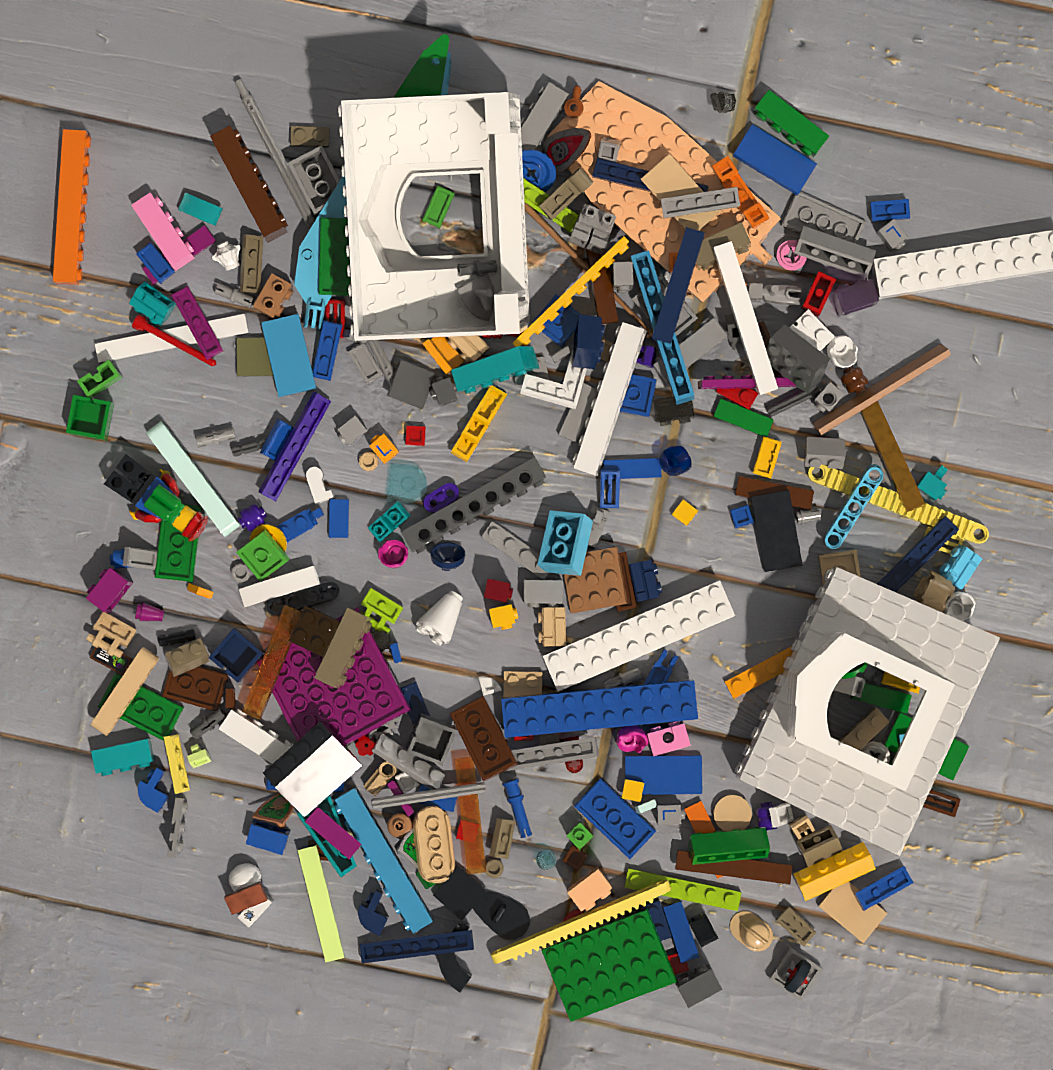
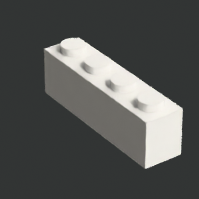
M232 709L219 730L272 764L294 745L288 740L285 742L278 738L280 735L273 730L266 731L263 729V724L256 719H253V721L246 718L247 714L240 709L236 711Z

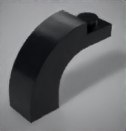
M465 921L462 924L458 923L452 932L468 931L470 925ZM455 952L438 954L439 967L443 977L450 986L460 993L472 975L458 964Z

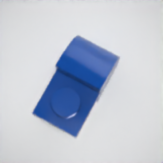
M161 767L150 771L147 777L149 782L141 780L138 785V796L141 802L157 813L161 811L169 797V794L157 788L166 771Z

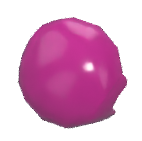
M397 539L387 540L378 549L379 560L389 568L401 567L408 559V548Z

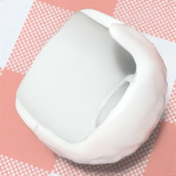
M839 335L829 342L827 355L832 364L848 368L857 361L858 348L848 336Z
M953 592L945 602L946 608L944 613L964 621L970 618L974 612V598L965 592Z
M249 863L237 865L229 875V885L235 892L261 882L259 868Z

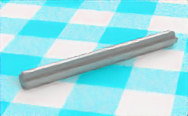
M481 782L371 799V805L373 809L478 794L486 792L485 783Z

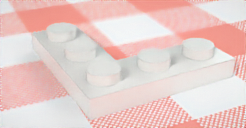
M572 350L563 384L526 374L520 394L576 409L587 369L572 367Z

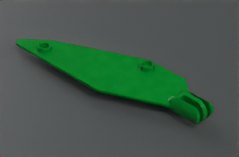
M442 34L422 52L393 98L441 96L450 41L447 34ZM433 59H439V64L434 63Z

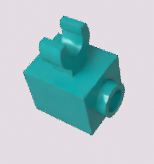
M941 465L934 475L929 471L925 472L917 484L919 491L932 501L937 500V498L941 500L947 491L945 490L947 484L941 478L948 469Z

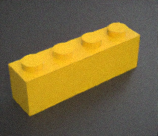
M864 842L804 868L793 875L805 901L876 868L871 854Z

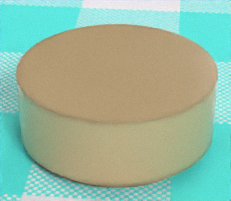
M365 452L359 458V465L365 471H373L378 466V458L372 452Z

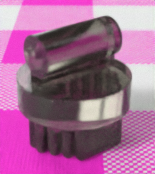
M720 91L718 94L712 93L710 95L715 111L727 113L735 110L736 98L734 94Z
M383 630L371 632L381 652L390 648L391 638L388 632Z

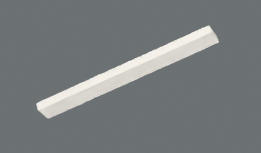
M732 241L712 247L758 394L762 395L776 390L778 386Z
M245 314L207 321L217 339L249 333ZM188 325L162 330L187 345L198 344ZM151 333L95 344L98 363L177 348Z

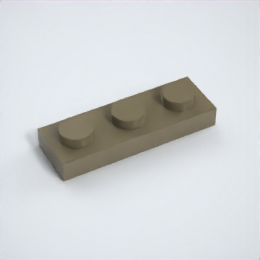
M243 235L240 292L260 294L263 254L262 236Z

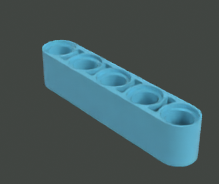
M871 464L866 468L826 531L825 543L829 548L836 549L841 546L881 483L883 471L879 465ZM878 470L880 474L877 478H871L869 476L870 471ZM862 486L869 488V492L865 495L859 493V488ZM852 502L859 504V508L855 511L848 508ZM845 518L849 523L847 526L842 527L838 522L840 519ZM830 535H837L839 537L835 543L829 542L828 538Z

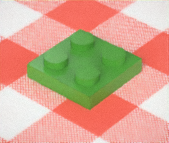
M266 529L236 552L260 582L290 559Z

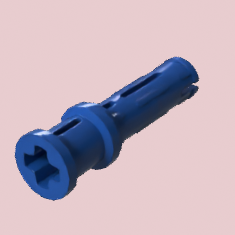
M519 778L503 782L502 785L505 786L507 791V802L512 805L520 838H525L524 829L527 836L533 834L522 802L524 795L520 792Z

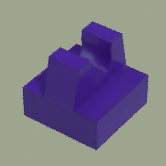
M642 346L640 352H643L644 356L643 358H638L636 363L653 368L657 349L652 346Z

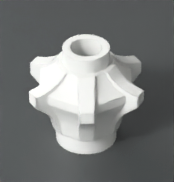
M228 241L217 245L218 249L212 256L213 260L218 261L226 271L240 265L238 261L240 245H232Z

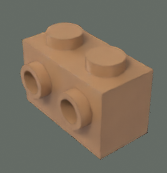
M271 273L253 305L254 309L272 319H275L276 316L280 317L285 308L283 307L286 300L289 301L294 293L292 284Z

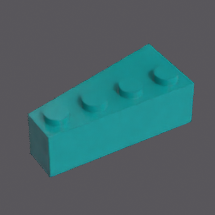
M329 796L318 808L341 826L331 796ZM314 810L306 817L298 812L297 816L340 878L357 867L353 856L350 859L345 857L305 823Z

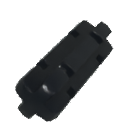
M194 629L186 630V632L170 633L168 636L159 635L158 644L162 647L167 646L168 643L172 645L186 642L185 640L193 641L196 639Z

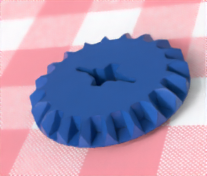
M523 149V178L543 192H547L553 186L556 179V169L552 159L546 153H541L539 150ZM528 168L531 170L535 169V175L527 174Z

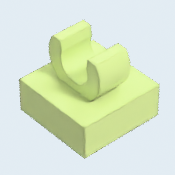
M198 744L190 746L193 754L188 755L187 758L193 768L212 761L210 754L205 749L201 750Z

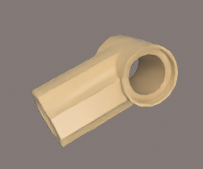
M386 760L382 762L363 785L375 797L397 772V768L393 765V772L391 774L383 771V766L390 764Z

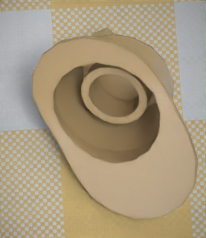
M748 911L739 912L732 917L730 922L731 933L748 949L760 952L770 946L773 940V932L767 923Z

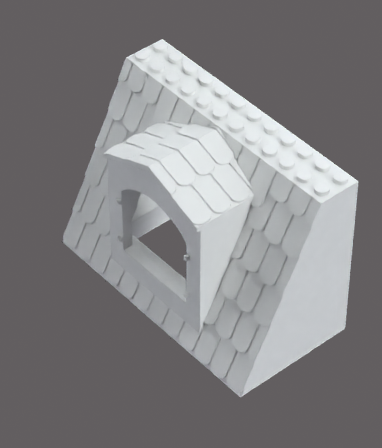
M501 92L341 101V105L338 106L339 117H342V125H340L339 130L340 137H343L344 145H341V157H344L345 165H342V176L346 178V185H343V196L347 197V205H344V215L348 217L345 235L349 237L346 254L347 257H350V265L347 266L348 277H351V285H349L348 291L353 303L350 305V316H353L354 324H351V336H354L355 340L520 334L530 326L519 95ZM480 173L484 253L420 256L408 242L401 219L402 202L411 182L416 176ZM477 260L479 262L496 260L497 272L488 273L494 289V307L489 321L478 318L465 307L457 289L480 276H475V274L458 276V273H460L457 271L458 264L474 263Z
M832 567L824 575L823 580H825L823 587H819L816 592V603L814 605L811 604L807 612L809 618L800 627L799 632L801 635L799 640L795 639L792 644L791 650H793L791 657L786 658L783 664L785 670L776 679L775 685L777 687L775 692H771L767 699L769 705L766 710H762L759 716L761 722L752 731L751 737L753 739L751 744H747L742 755L745 757L742 763L738 762L734 771L736 773L735 777L900 856L1000 637L843 569ZM864 662L925 690L891 765L831 738L828 730L827 707L834 687L848 671Z

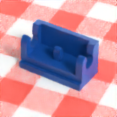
M254 819L250 826L246 844L283 855L291 830L279 829L278 826Z

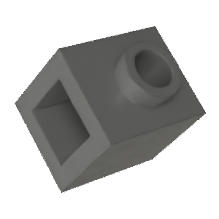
M445 376L434 379L435 383H432L433 389H430L433 400H438L440 407L458 401L455 393L457 388L455 382L450 380V377L445 378Z

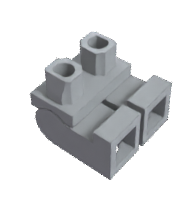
M584 203L568 242L583 248L588 242L586 249L602 255L606 250L616 216Z

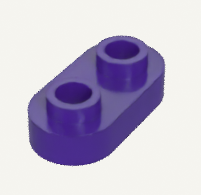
M446 483L428 494L424 499L425 509L435 513L453 503L459 497L458 487L455 484ZM449 489L453 491V495L450 497L446 495V491ZM431 500L437 501L435 507L430 506Z

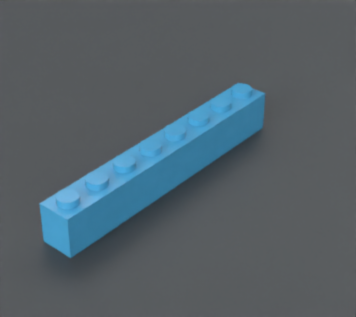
M648 250L632 255L631 262H633V269L654 333L664 296ZM674 333L671 344L656 340L676 405L694 400V391L676 334Z
M355 787L336 798L334 806L339 815L343 813L346 819L344 821L345 826L349 831L352 830L356 836L354 838L362 844L360 847L365 851V854H363L368 864L372 863L375 870L373 873L378 881L382 880L385 887H383V890L388 898L392 897L394 900L393 907L397 914L401 913L405 919L402 922L407 931L411 930L412 933H415L432 923L433 918L357 788Z

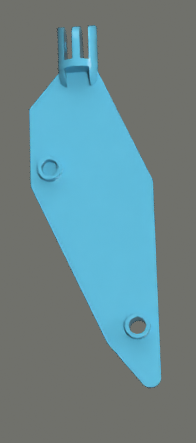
M343 176L299 246L294 286L306 303L303 327L308 326L309 311L313 309L311 328L315 329L317 310H321L319 329L322 330L325 306L332 296L319 295L321 217L348 218L344 215V205H347V197L343 196V185H346V178Z

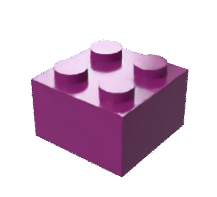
M115 568L104 569L99 576L100 581L96 585L93 584L87 591L89 595L86 599L104 613H110L133 584L131 580Z

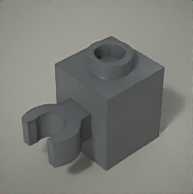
M728 314L725 315L726 330L732 349L735 350V344L738 342L742 343L734 315Z

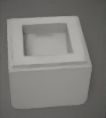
M603 137L597 158L616 162L621 141Z

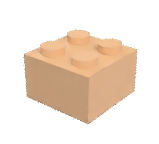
M597 866L567 888V893L581 911L584 909L588 911L596 905L595 901L601 898L603 900L611 894L610 889H612V885Z

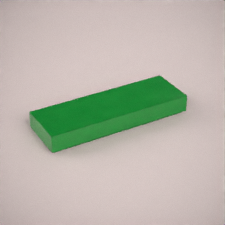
M720 399L713 416L762 437L768 436L774 421L771 418Z
M865 683L861 698L851 696V699L907 714L912 695Z

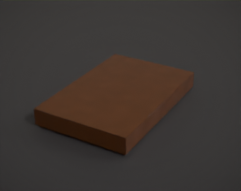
M196 667L173 677L169 670L162 697L216 711L220 707L229 675L203 667Z

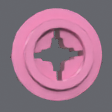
M796 240L783 242L777 250L776 259L779 265L786 270L795 271L806 262L807 258L800 255L794 257L793 263L790 258L784 257L789 254L790 248L793 253L795 252Z

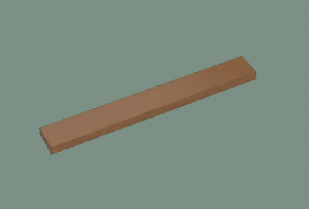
M939 344L813 422L814 429L820 435H823L951 355L949 349Z

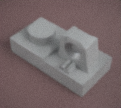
M594 505L588 515L593 521L588 545L596 548L610 512Z

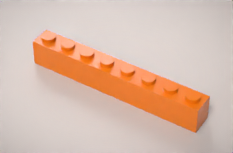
M63 129L53 270V282L56 284L79 285V280L83 278L80 261L84 260V250H81L82 242H85L83 223H86L87 216L86 212H84V204L87 205L88 202L85 186L89 184V174H86V170L90 166V155L87 154L88 148H91V136L85 130Z

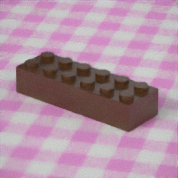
M229 125L210 135L266 242L269 243L288 233L285 228L288 224L282 213L278 214L276 212L279 210V207L273 196L268 197L267 194L270 193V190L264 179L259 180L258 177L262 175L254 162L250 163L252 157L246 146H241L244 142L237 129L233 130Z

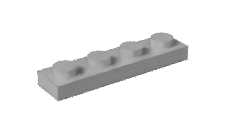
M734 187L661 199L663 219L740 207L738 188Z
M493 521L481 536L542 580H545L550 573L545 572L537 565L539 553Z
M384 734L378 737L372 749L373 753L430 790L439 789L445 777V774L419 757L407 753L405 748Z

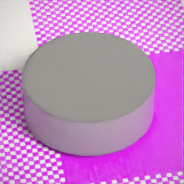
M239 563L233 567L231 574L235 581L243 583L250 579L251 570L246 564Z

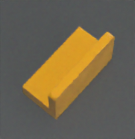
M433 337L430 340H426L422 343L446 376L451 373L452 369L457 368L464 362L458 352L447 343L448 339L446 337Z

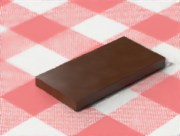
M484 696L449 713L483 782L518 764Z

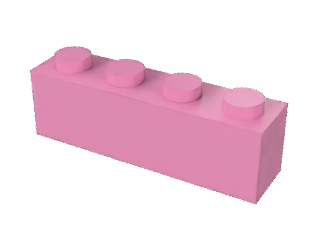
M148 193L131 205L175 271L195 259L192 255L193 248L188 241L184 243L181 238L184 236L178 226L174 228L171 223L174 220L168 211L164 213L161 208L163 203L158 196L154 197L151 193Z

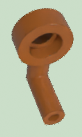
M579 85L574 86L572 99H569L564 106L565 113L571 118L581 116L584 110V106L579 100L582 92ZM571 105H577V110L571 111Z

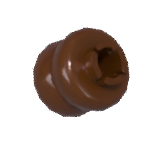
M851 366L843 371L844 375L840 379L846 386L848 393L855 391L857 395L867 389L864 385L868 383V379L863 375L860 367L854 369Z

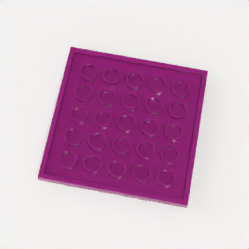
M356 607L355 609H353V610L358 611V612L361 613V611L359 610L358 607ZM343 615L340 616V617H338V618H336V619L339 620V621H341ZM370 630L367 634H364L362 638L364 641L359 651H356L354 655L355 662L351 669L348 668L346 672L347 679L344 685L339 688H334L314 678L324 657L294 643L257 662L297 741L317 723L322 721L329 725L345 745H348L411 710Z

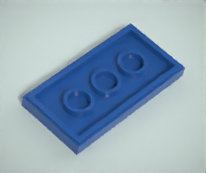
M753 124L733 154V157L797 196L817 165L814 161Z
M702 755L625 756V779L643 782L642 795L702 794Z
M601 778L574 805L584 817L629 859L656 832Z

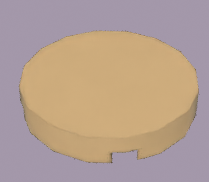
M726 795L719 799L715 804L713 812L717 826L725 832L734 829H746L752 817L751 807L748 802L737 795Z

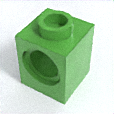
M580 821L566 834L579 850L594 837Z

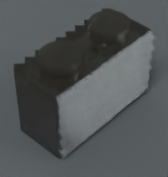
M674 397L653 399L655 422L660 423V426L672 425L671 421H679V424L690 423V419H694L692 400L676 405Z

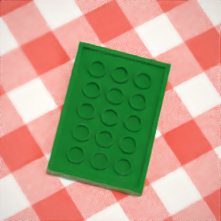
M648 909L541 950L570 1022L677 982Z

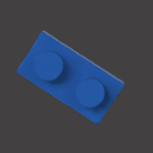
M909 199L870 202L871 222L910 219Z

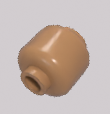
M405 813L392 815L387 823L389 833L396 838H403L413 827L411 818Z

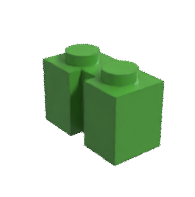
M107 360L96 368L98 370L97 374L93 375L89 372L77 380L88 398L92 399L123 378L112 361Z

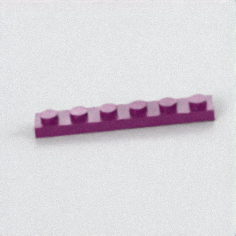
M752 375L741 376V379H734V376H722V379L715 380V376L703 377V380L698 381V389L756 388ZM778 375V378H775L778 387H797L782 375Z

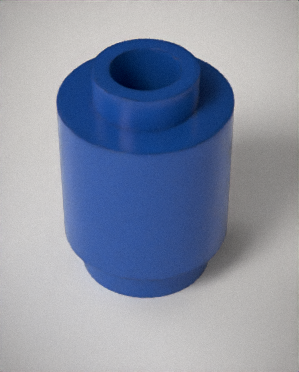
M125 549L113 550V554H110V565H114L115 569L131 568L123 566Z

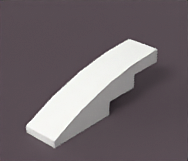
M311 566L241 588L239 592L244 607H249L272 598L319 585L320 582L315 566Z

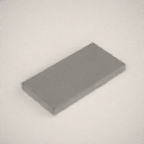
M800 192L798 196H794L781 226L798 234L801 233L803 226L857 244L867 221Z

